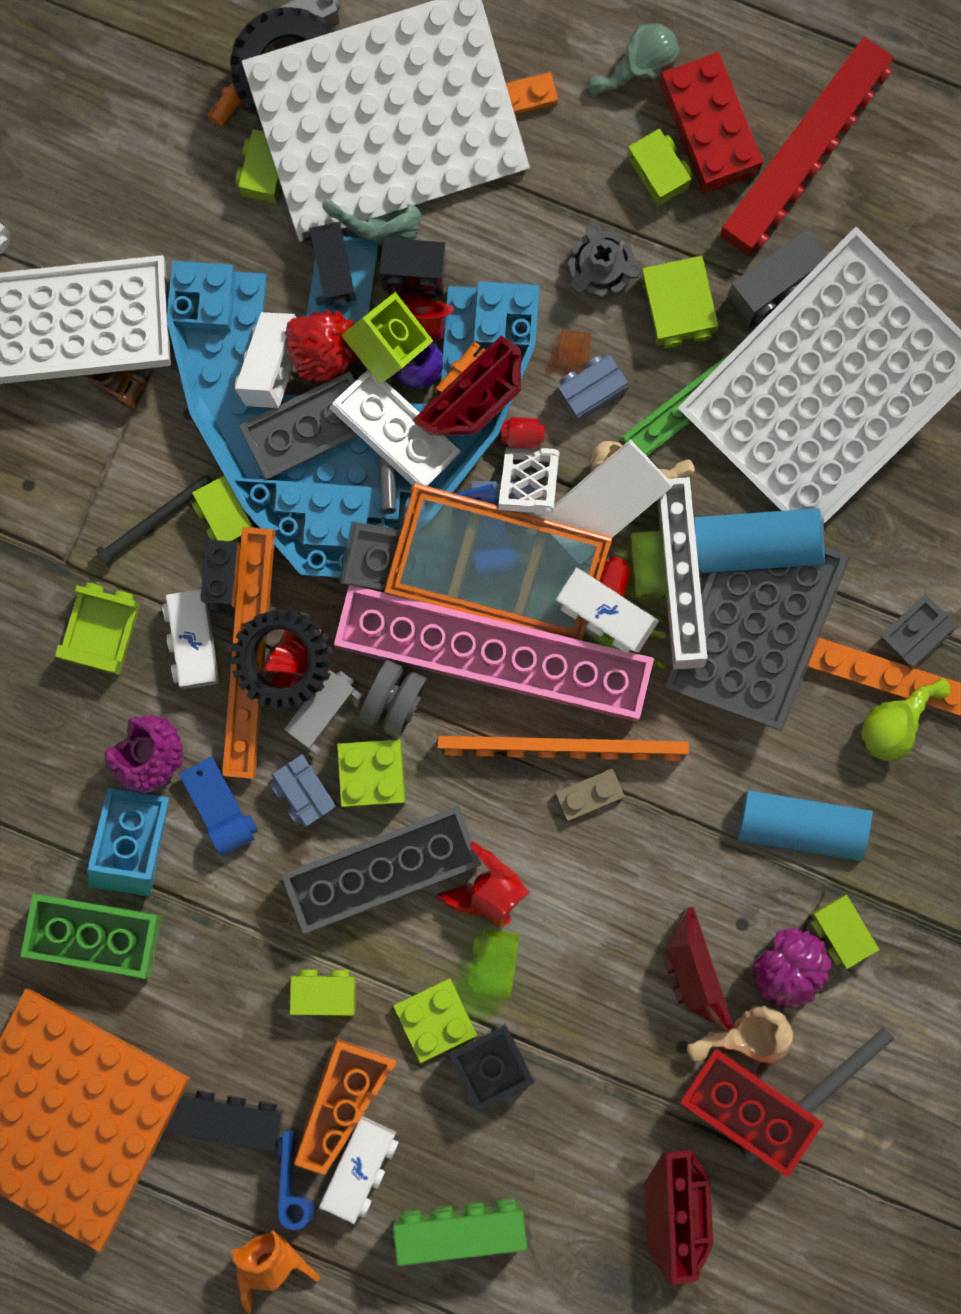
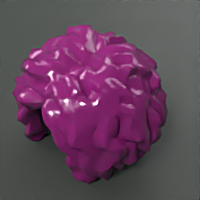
M155 715L129 718L126 730L128 740L118 742L114 747H109L104 751L106 769L114 773L113 778L119 781L120 787L145 794L155 791L159 786L168 784V780L174 776L173 771L180 768L183 763L181 758L184 754L182 751L183 746L180 743V735H177L178 729L171 725L168 718L159 719Z
M796 927L779 930L776 932L773 943L774 951H765L753 961L756 986L761 990V996L776 1006L782 1005L784 1008L789 1006L794 1008L803 1007L805 1001L813 1002L817 992L823 989V984L828 983L831 959L826 954L825 943L823 941L820 942V939L815 935H811L809 931L802 933Z

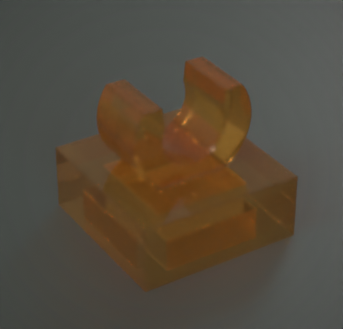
M561 330L558 363L585 365L589 361L592 333Z

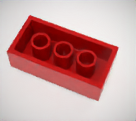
M716 52L662 72L659 86L702 194L759 174L763 160L720 53Z
M718 1049L714 1050L680 1102L787 1178H789L824 1124V1121Z

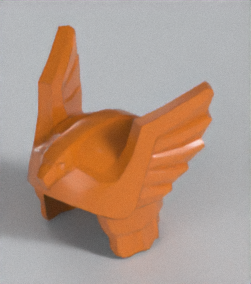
M274 1231L256 1236L240 1249L236 1247L232 1250V1260L237 1266L242 1308H245L246 1313H251L253 1288L270 1291L276 1290L293 1269L298 1268L316 1282L321 1278L291 1247L286 1239Z

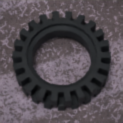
M288 609L268 611L258 614L251 621H247L243 625L245 629L237 633L236 638L239 641L232 645L231 650L236 651V656L231 657V664H236L237 670L232 672L234 678L240 677L242 681L238 684L240 689H247L249 693L246 696L251 700L258 699L257 704L262 706L270 705V708L273 709L281 707L283 709L290 708L311 700L316 696L317 692L322 691L325 687L323 683L329 680L331 673L327 672L328 668L333 667V660H329V654L333 653L332 646L327 647L325 642L329 640L327 634H321L319 630L322 626L318 622L312 623V617L309 615H301V611H288ZM279 629L295 634L303 642L308 655V666L305 675L296 685L287 688L269 683L260 673L256 662V652L263 637L269 632Z

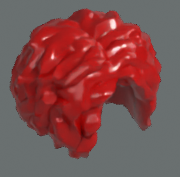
M325 310L323 313L313 312L308 318L301 316L299 318H292L287 322L286 331L284 332L288 337L287 348L292 363L298 371L299 378L303 377L307 381L312 380L316 383H321L348 372L349 366L357 360L358 356L341 335L354 325L352 320H347L339 311L332 314L330 310Z

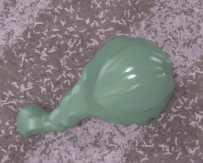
M662 24L638 25L626 47L623 60L617 64L615 72L610 78H604L599 75L591 77L587 84L589 93L596 97L606 91L618 90L635 76L643 79H657L661 77L662 72L672 69L678 60L680 48L676 36Z
M327 199L322 203V208L331 218H336L338 221L343 222L350 231L357 233L359 238L363 237L366 240H373L380 245H383V237L416 239L422 219L419 208L411 204H407L408 209L403 208L366 222L345 213L331 200Z

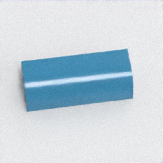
M820 508L695 517L697 559L701 573L825 565L824 516Z
M746 791L744 793L737 841L861 862L868 844L873 811Z

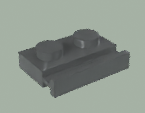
M925 594L880 637L913 670L958 628V624L953 622Z

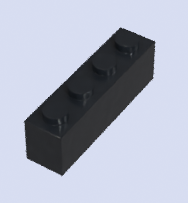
M196 1090V1095L182 1094L164 1130L166 1133L274 1152L277 1149V1139L280 1136L284 1110H278L277 1104L272 1102L259 1101L258 1106L245 1104L246 1098L228 1095L227 1100L214 1098V1092Z

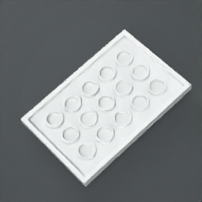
M164 255L1 272L0 384L171 366Z

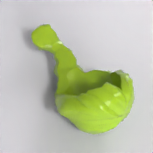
M940 677L938 681L930 685L918 687L905 701L883 702L880 706L871 708L869 714L865 716L861 731L862 740L870 754L877 759L891 762L907 757L914 746L915 735L919 726V717L925 709V703L930 697L943 699L949 696L951 687L948 681Z

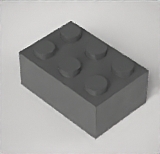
M805 229L732 282L726 300L747 328L755 322L759 325L827 255L809 231Z

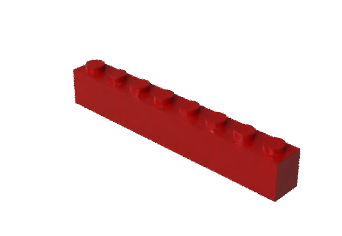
M865 36L862 38L723 225L720 237L748 257L754 249L760 251L770 237L766 234L772 225L777 228L788 213L784 210L790 201L795 204L804 192L805 188L802 187V184L807 178L811 180L815 178L823 166L820 163L825 153L831 156L840 143L837 137L842 130L848 132L858 119L854 114L860 106L865 109L876 94L872 91L877 83L883 85L891 75L893 69L889 66L894 58L891 54Z

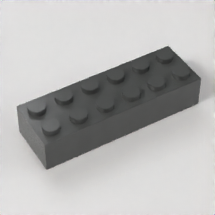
M457 806L281 874L301 930L303 934H307L482 865L477 854L470 847L472 839L460 808Z

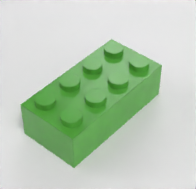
M32 894L20 957L145 979L151 978L163 915L44 894Z
M515 1198L497 1200V1205L484 1207V1202H473L465 1204V1208L462 1210L452 1211V1206H440L433 1208V1212L428 1214H421L419 1209L402 1211V1216L396 1217L393 1226L398 1266L527 1250L522 1202L516 1203Z

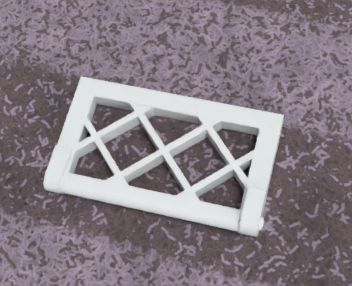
M506 447L498 510L534 512V514L540 515L553 514L559 451L546 448L539 450ZM513 459L524 460L517 465L513 464ZM539 462H548L550 466L545 467ZM530 466L538 470V472L530 476L523 471ZM514 474L522 479L514 484L511 483V476ZM546 476L548 477V485L543 486L537 480ZM531 485L536 491L527 495L520 489ZM513 493L520 499H508L509 494ZM543 495L546 496V501L535 500Z

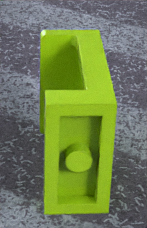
M698 256L642 268L640 277L642 286L646 289L656 333V346L664 345L665 348H673L681 345L683 340L694 338L695 342H701L711 339L712 334H715L718 329V322L703 257Z
M86 582L85 587L76 585V600L63 644H58L55 657L63 661L120 676L140 604L133 600L134 595L116 590L115 595L104 593V587Z

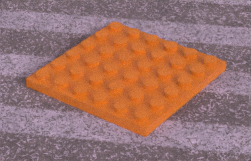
M25 989L0 1037V1195L98 1252L103 1251L191 1078L37 992Z

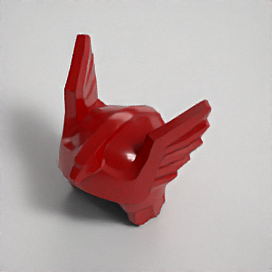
M285 630L280 641L271 651V655L267 657L268 662L263 667V670L265 672H277L271 681V684L287 688L296 685L305 675L308 666V655L303 642L295 634Z
M473 841L470 843L471 849L489 870L481 873L474 880L472 888L464 885L438 893L437 898L445 902L447 907L455 909L457 913L484 916L487 920L492 921L498 929L503 928L512 920L509 914L519 901L528 896L530 891L524 886L519 875L514 870L503 864L492 852Z

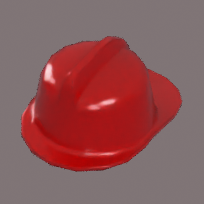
M414 294L399 296L432 340L438 341L442 339L447 316L454 312V307L450 304L435 302Z

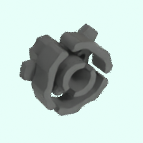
M598 223L586 225V236H583L572 246L571 254L574 258H570L568 261V270L572 280L570 286L578 294L584 291L588 297L604 300L607 296V289H596L590 284L608 285L616 281L620 276H623L620 283L611 288V295L616 297L627 288L630 279H638L642 265L634 261L630 244H624L621 250V236L619 234L602 231ZM582 250L579 260L581 274H579L575 268V258H577ZM600 257H602V258L608 259V261H607V262H604L603 259H599V260H597V259L600 258Z

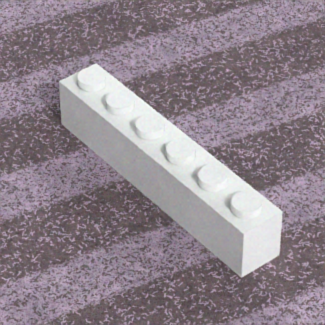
M690 477L669 479L673 483L672 488L657 500L673 670L705 667L707 661Z

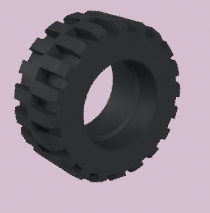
M281 7L259 14L243 27L233 44L232 54L230 55V76L238 98L252 114L259 118L241 61L263 54L272 42L281 38H295L303 42L335 32V29L330 27L325 22V19L302 8Z

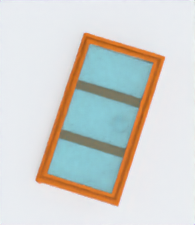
M414 483L411 487V495L384 592L582 641L588 621L580 615L574 619L560 610L563 604L558 602L556 598L576 568L600 581L609 547L612 544V537L519 511L498 510V506Z

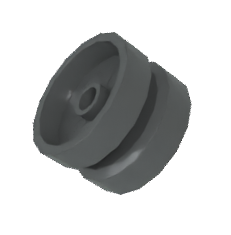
M387 660L379 671L365 699L358 721L373 728L379 724L384 714L387 713L383 723V733L398 740L419 707L428 679L412 672L408 674L401 687H399L403 676V667L391 660Z

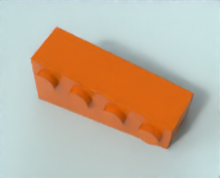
M335 1038L293 1157L294 1165L324 1175L326 1174L346 1143L348 1136L356 1124L359 1123L365 1110L374 1096L377 1095L390 1071L397 1064L395 1058Z

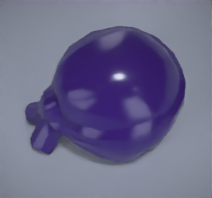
M429 344L408 364L396 372L394 377L402 385L413 389H423L432 386L442 374V352L434 344Z

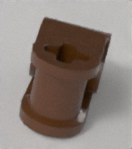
M129 370L110 372L109 378L105 381L95 380L96 374L87 375L97 390L132 410L136 407L134 402L142 388L147 387L149 384L144 378Z

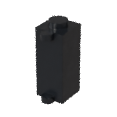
M340 222L309 228L310 231L302 233L303 241L312 240L324 294L315 298L316 304L333 305V308L349 306L351 304L350 301L356 300Z

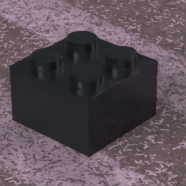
M383 237L380 267L383 290L388 291L391 295L396 292L398 296H404L406 292L418 293V296L423 298H436V295L444 294L446 271L445 242Z
M506 1023L449 1052V1056L477 1112L535 1083Z

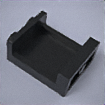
M211 539L206 541L200 600L203 603H209L208 611L235 614L241 547L238 542Z

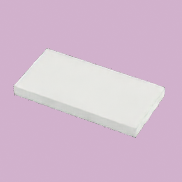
M368 370L329 407L331 411L412 486L414 483L428 486L461 452L444 435L431 436L418 427L412 420L419 412L386 381L379 384Z
M630 439L554 504L553 514L541 515L540 517L613 537L670 490L673 483ZM551 534L579 564L593 554L594 545Z

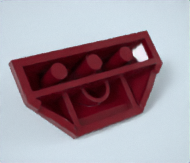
M500 336L412 421L431 436L477 434L521 392V350L519 347L503 336Z
M694 906L685 908L666 946L668 955L663 956L668 974L674 973L677 985L673 986V991L678 1005L684 1003L686 1009L726 1030L734 1029Z
M692 1150L663 1152L644 1183L647 1249L668 1285L697 1282L701 1275L700 1270L706 1263L713 1246L710 1178L702 1165L696 1160Z

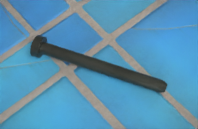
M203 475L105 549L100 546L95 551L107 567L114 563L113 557L194 498L192 492L213 482L209 475Z

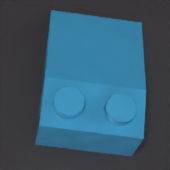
M107 788L87 869L88 887L151 897L169 804L168 797Z

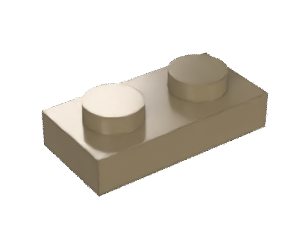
M613 768L555 792L567 822L625 798Z

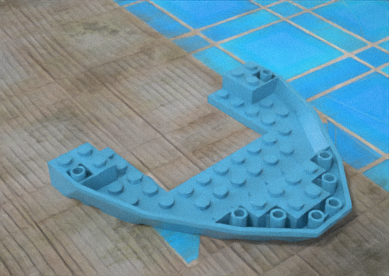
M172 261L167 324L192 419L245 512L259 528L275 530L274 545L301 576L340 578L351 522L357 521L401 529L412 485L395 470L396 512L393 514L381 513L379 454L361 437L337 447L273 480H266L239 425L273 408L245 406L235 390V380L240 375L244 363V353L249 349L253 327L257 324L261 312L265 311L267 275L265 273L236 272L234 266L229 264ZM478 281V288L448 286L447 304L454 307V312L448 315L446 320L441 381L451 370L450 365L453 361L458 362L472 342L480 345L473 355L475 357L482 348L486 350L500 336L514 343L521 350L522 380L536 345L540 285ZM283 395L281 404L298 395ZM513 399L477 434L444 435L461 452L428 487L450 493L457 489L499 435ZM410 403L419 413L428 405ZM424 499L415 532L418 533L428 525L444 504Z

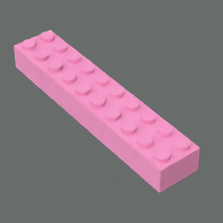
M352 585L348 587L334 646L338 650L383 661L391 660L400 665L638 722L640 719L654 658L631 652L627 654L622 650Z

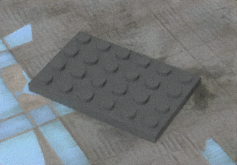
M825 548V565L711 572L701 595L707 650L705 667L673 670L672 667L665 689L782 732L850 560L849 555Z

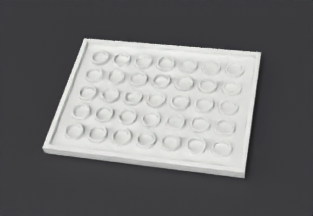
M433 0L241 61L299 242L303 241L302 233L310 231L309 228L340 222L336 218H331L322 208L323 201L327 199L338 205L345 213L351 214L359 220L366 221L408 207L407 204L416 205L530 168L482 0ZM340 222L341 228L347 227L343 222Z
M855 227L696 388L678 409L781 511L820 508L825 523L961 390V330L874 243Z

